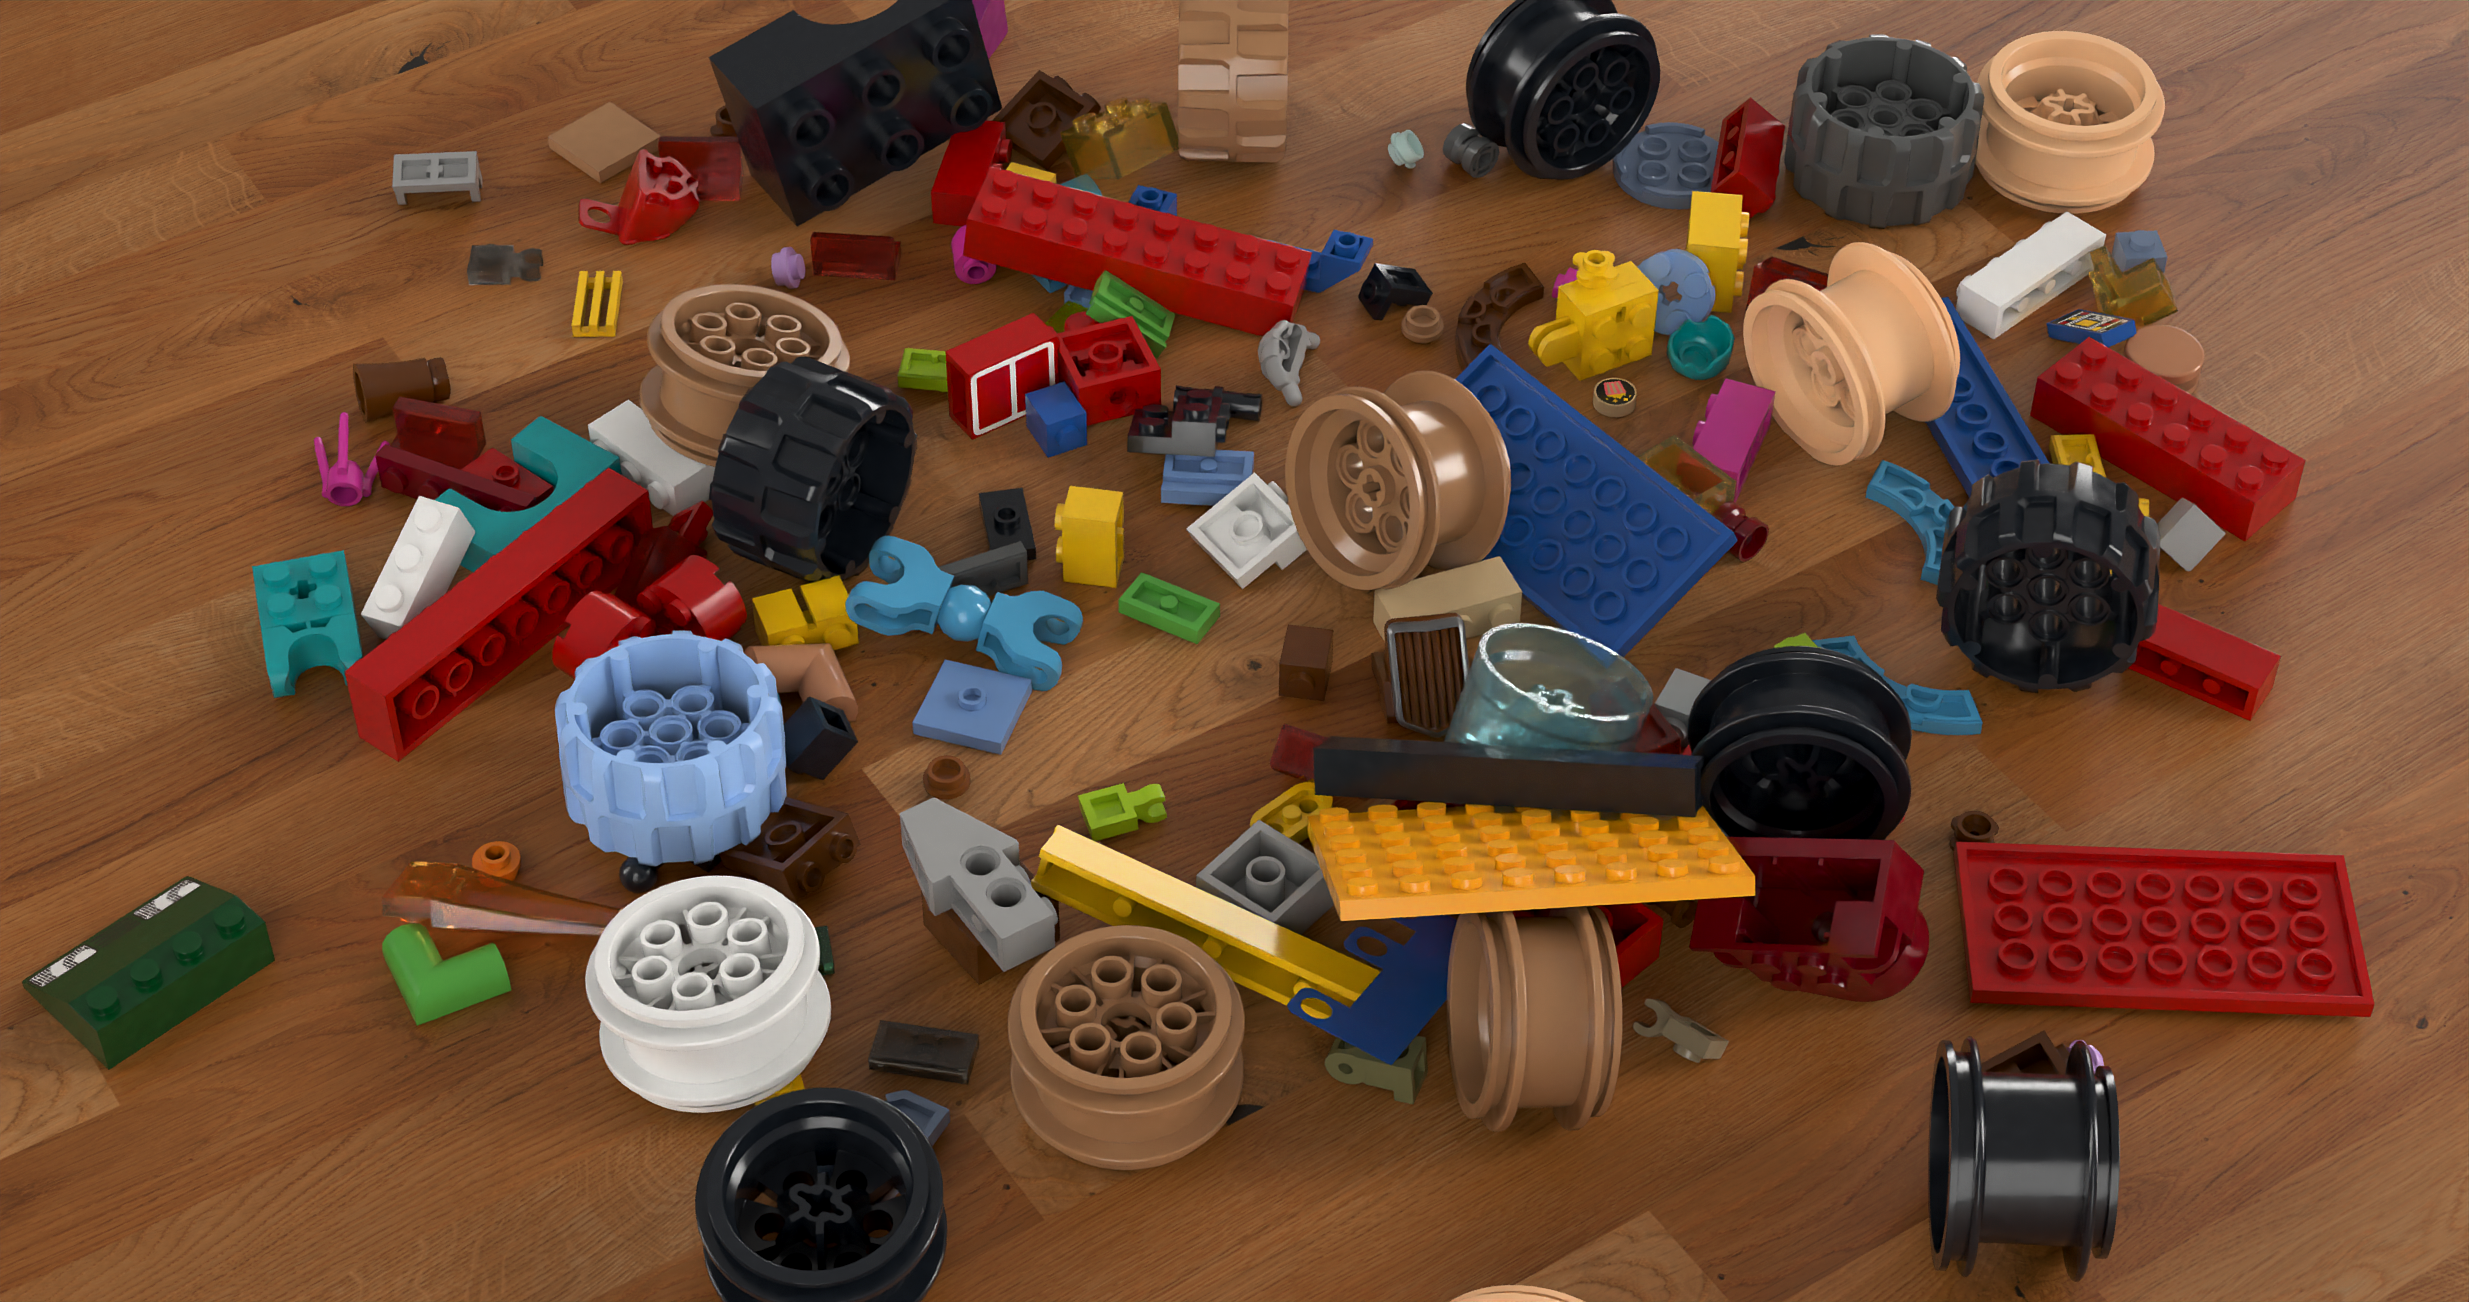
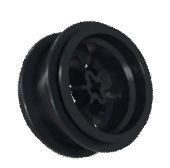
M1516 0L1487 29L1478 43L1469 64L1466 78V97L1472 123L1482 137H1488L1498 146L1507 147L1508 154L1515 165L1532 177L1567 180L1589 174L1608 163L1616 154H1619L1631 142L1646 121L1654 105L1660 83V62L1652 34L1647 27L1631 16L1618 14L1612 0Z
M1785 646L1762 650L1747 655L1727 666L1701 690L1693 703L1688 718L1687 734L1692 752L1691 755L1704 756V766L1701 768V794H1704L1703 807L1726 837L1885 840L1902 821L1910 803L1912 790L1911 775L1906 763L1912 740L1911 721L1905 704L1895 690L1876 671L1863 662L1843 653L1818 647Z
M822 1087L792 1091L769 1099L747 1111L723 1132L707 1155L700 1171L695 1195L697 1226L703 1243L706 1268L711 1283L722 1302H921L930 1291L940 1272L947 1248L948 1230L947 1216L943 1203V1178L934 1149L921 1129L907 1115L884 1100L866 1093L842 1088ZM834 1165L832 1178H829L828 1172L818 1173L817 1166ZM893 1187L901 1194L895 1198L875 1204L878 1198ZM761 1193H764L777 1203V1208L756 1202L755 1199ZM880 1229L889 1232L880 1238L868 1236L871 1232ZM769 1233H779L775 1240L767 1241L762 1239ZM808 1238L813 1243H816V1248L809 1246L803 1240ZM832 1242L838 1244L834 1247L827 1248V1244H830Z

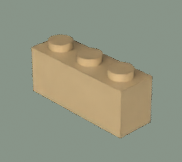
M1498 556L1417 578L1397 588L1375 590L1373 623L1385 642L1384 626L1390 619L1457 613L1463 619L1467 639L1520 624L1522 590L1502 558Z

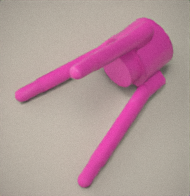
M342 412L339 419L338 461L330 469L322 439L320 437L314 438L315 453L323 483L322 496L339 506H352L360 502L362 496H370L372 483L378 473L375 456L365 476L356 462L348 460L349 428L348 414L346 412ZM383 441V442L381 443L379 449L377 450V452H378L385 444H387V445L390 446L389 442H388V441Z

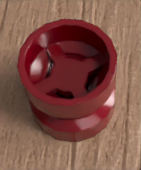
M1733 501L1725 502L1713 513L1712 516L1732 530L1738 540L1729 549L1730 554L1740 561L1746 562L1760 552L1768 538L1769 528L1767 524L1756 517L1748 518L1745 509Z

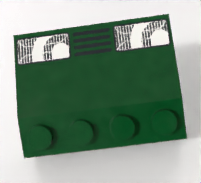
M186 876L22 981V984L26 991L110 1070L274 962L275 958L266 922L236 895Z

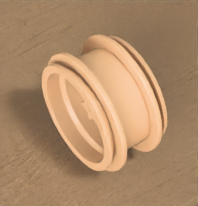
M2048 31L2027 35L2012 41L2003 47L1982 68L1977 83L1980 84L1985 99L1975 164L1988 184L2003 196L2021 205L2053 213L2069 212L2071 214L2088 213L2119 203L2141 186L2149 176L2155 156L2151 136L2161 125L2165 111V99L2152 70L2133 51L2119 43L2088 33Z

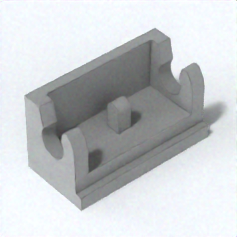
M477 152L394 155L392 187L398 205H407L405 193L470 191L472 202H481L479 188H482V175Z

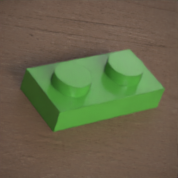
M1143 572L1139 574L1118 600L1119 613L1195 644L1202 640L1220 617V603Z

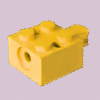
M1632 261L1615 266L1614 268L1619 270L1618 278L1611 281L1605 288H1586L1578 280L1558 286L1556 320L1534 328L1528 340L1529 348L1546 367L1563 362L1579 381L1652 355L1659 290Z

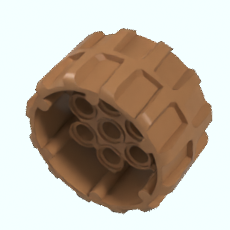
M1179 0L1178 149L1181 158L1187 161L1278 162L1284 159L1287 138L1289 0Z

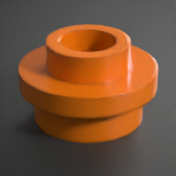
M504 841L484 844L475 851L472 857L473 871L482 882L489 886L506 885L515 879L521 867L520 852L513 844Z

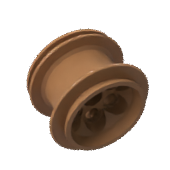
M1416 371L1398 378L1384 393L1367 387H1347L1314 402L1297 421L1292 431L1286 454V491L1291 515L1300 538L1317 564L1328 575L1345 586L1360 590L1393 589L1412 581L1422 572L1426 565L1447 571L1480 562L1490 553L1503 530L1511 492V471L1505 443L1497 425L1480 401L1463 384L1445 374L1435 371Z

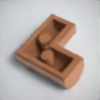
M830 643L749 646L746 648L745 655L756 664L764 663L775 676L777 693L799 692L803 703L809 696L844 710L848 721H856L858 704Z

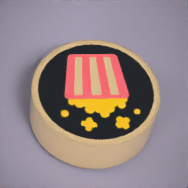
M1622 378L1603 379L1594 388V408L1599 413L1608 417L1626 416L1635 409L1637 390L1631 382Z

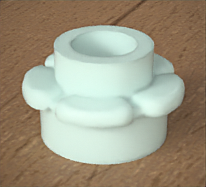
M1411 130L1391 135V144L1388 145V152L1394 163L1398 166L1405 164L1409 169L1414 168L1415 162L1424 156L1422 145L1417 136Z

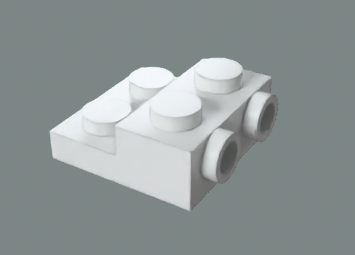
M1255 472L1186 528L1191 538L1242 589L1274 563L1283 570L1307 550L1296 529L1290 507L1287 505L1288 497L1274 481L1267 485Z

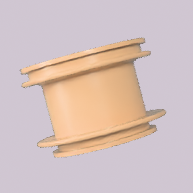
M1865 242L1850 243L1842 247L1834 256L1829 269L1827 288L1818 291L1801 281L1783 279L1770 285L1764 293L1754 298L1747 308L1744 318L1743 337L1746 357L1757 387L1776 391L1772 416L1787 435L1820 462L1835 466L1844 465L1873 454L1879 447L1884 435L1885 415L1891 411H1895L1911 420L1929 422L1943 416L1952 404L1960 369V349L1953 322L1945 304L1929 280L1912 263L1895 253L1885 251L1878 246Z

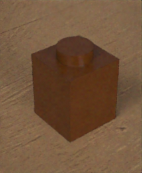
M1288 624L1279 662V696L1318 701L1325 700L1333 662L1334 630Z

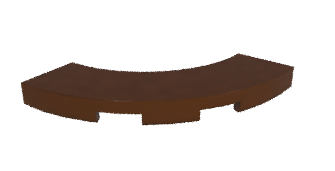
M1526 263L1510 267L1485 281L1484 288L1476 293L1474 297H1469L1462 307L1456 330V355L1462 372L1489 344H1492L1503 353L1498 337L1505 322L1520 308L1543 298L1544 286Z

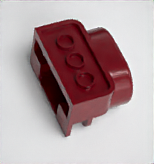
M1727 837L1755 875V896L1698 899L1689 945L1692 951L1714 952L1715 957L1725 966L1749 969L1760 980L1771 982L1773 987L1780 990L1801 991L1855 1002H1874L1887 999L1901 992L1917 977L1925 963L1929 950L1928 925L1923 913L1918 908L1924 870L1894 840Z

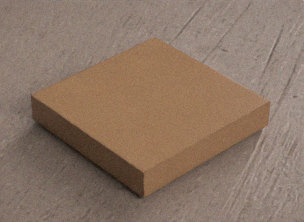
M611 102L604 104L548 136L550 149L599 183L633 165L640 150L647 149L652 154L663 147L662 138L659 134Z

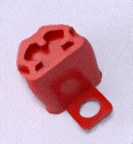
M647 149L639 151L619 205L615 206L590 199H581L578 204V221L585 228L618 235L619 241L624 245L665 239L679 230L698 210V181L683 165L672 157L659 158L650 154ZM593 209L600 210L609 216L610 221L607 223L597 222L588 215V211Z

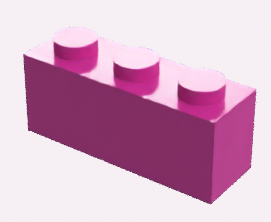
M1725 379L1719 394L1712 393L1710 395L1705 412L1706 421H1698L1692 442L1694 447L1693 449L1687 447L1682 456L1680 473L1686 474L1685 493L1722 503L1728 501L1736 503L1771 425L1776 391Z

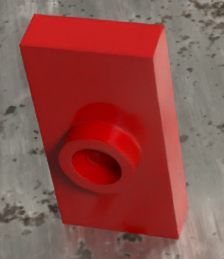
M493 447L461 469L479 477L535 495L537 505L546 500L554 491L551 484Z

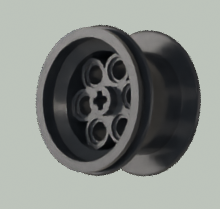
M1968 1036L1963 1041L1960 1052L1954 1051L1950 1040H1941L1937 1048L1933 1071L1928 1140L1929 1231L1931 1254L1935 1270L1946 1271L1950 1260L1956 1261L1959 1273L1963 1277H1968L1975 1265L1978 1243L2062 1246L2067 1274L2072 1281L2079 1282L2086 1273L2091 1251L2097 1259H2106L2108 1257L2115 1232L2119 1194L2120 1131L2117 1091L2111 1068L2109 1066H2098L2094 1073L2091 1054L2087 1045L2083 1041H2077L2071 1048L2065 1075L1982 1071L1978 1044L1972 1036Z

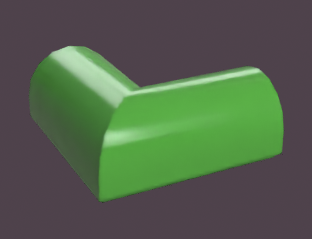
M409 923L392 930L382 943L384 959L417 1026L511 991L510 980L504 961L493 942L443 961L427 928L421 924Z

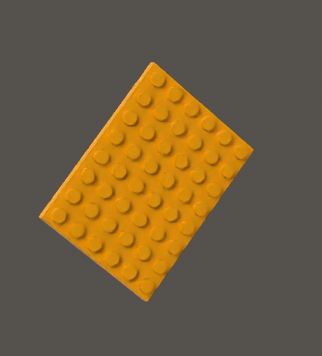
M1424 802L1418 804L1417 809L1398 810L1393 805H1374L1368 808V812L1349 813L1345 808L1333 807L1320 810L1319 815L1307 816L1308 836L1340 921L1755 896V875L1703 806L1698 810L1696 817L1477 804H1465L1464 807L1446 808V804L1441 802Z

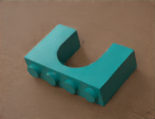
M542 416L538 417L511 439V445L516 463L553 486L554 491L546 500L529 509L501 512L485 508L450 488L435 499V501L460 508L475 530V534L460 565L474 572L486 563L490 557L503 550L524 531L534 526L556 506L561 505L583 488L587 482L596 478L607 468L622 475L620 457Z

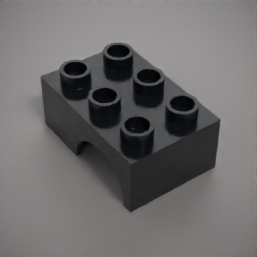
M898 0L888 9L873 17L847 24L817 23L802 17L792 10L709 57L751 176L797 227L824 211H832L839 208L853 194L894 171L907 169L921 155L948 141L952 135L975 130L989 116L1003 109L972 0Z

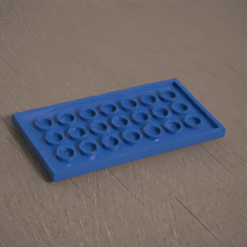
M1489 344L1455 379L1472 392L1494 420L1505 443L1510 463L1511 492L1505 524L1497 543L1481 561L1500 556L1522 590V597L1609 669H1612L1738 540L1732 530L1492 344Z

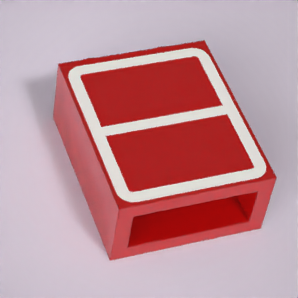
M1031 313L945 351L949 416L972 440L1025 417V394L1059 383L1058 348H1060V340L1055 329L1050 325L1047 326L1035 313Z

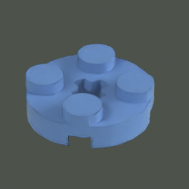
M1671 249L1654 254L1642 261L1638 266V269L1659 290L1655 332L1671 335L1687 319H1691L1693 322H1703L1708 317L1715 301L1714 285L1712 286L1711 279L1707 274L1710 271L1706 264L1696 255L1681 249ZM1672 282L1677 283V292L1682 295L1681 300L1674 299L1672 302L1668 301L1665 298L1666 294L1663 292V285L1669 286Z

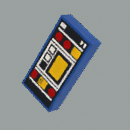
M2082 309L2075 310L2046 323L2049 337L2077 344L2090 337L2106 347H2111L2137 334L2134 319Z

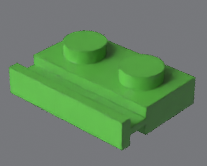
M1105 270L1096 281L1089 302L1091 305L1086 314L1099 323L1133 316L1151 352L1157 359L1166 348L1167 344L1165 341L1169 338L1175 314Z

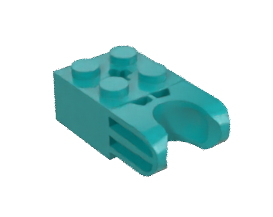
M344 550L252 566L265 661L273 698L295 695V684L298 677L307 669L316 666L326 665L334 667L343 675L345 685H347L345 671L357 660L363 658Z

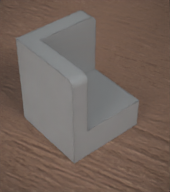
M2183 497L2157 523L2161 535L2160 548L2186 571H2191L2226 534L2195 504Z

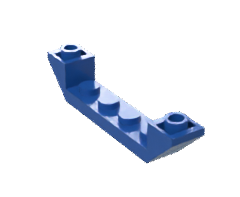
M1138 185L1129 200V203L1177 216V194ZM1333 230L1322 253L1312 249L1295 247L1312 252L1305 290L1321 293L1360 271L1373 246V238L1356 235L1351 232Z

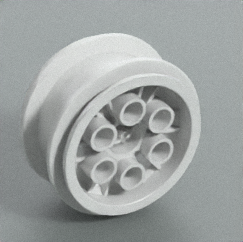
M702 876L676 881L644 894L622 909L609 922L590 956L585 976L589 1003L593 1012L601 1021L599 1038L603 1058L613 1075L627 1088L656 1105L672 1110L693 1113L720 1112L743 1107L774 1094L792 1082L806 1068L815 1055V1052L824 1040L831 1019L830 994L824 978L818 971L820 962L819 940L809 917L795 903L774 888L751 879L734 876Z

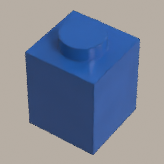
M1065 381L1025 394L1026 426L1048 458L1087 445L1086 411Z

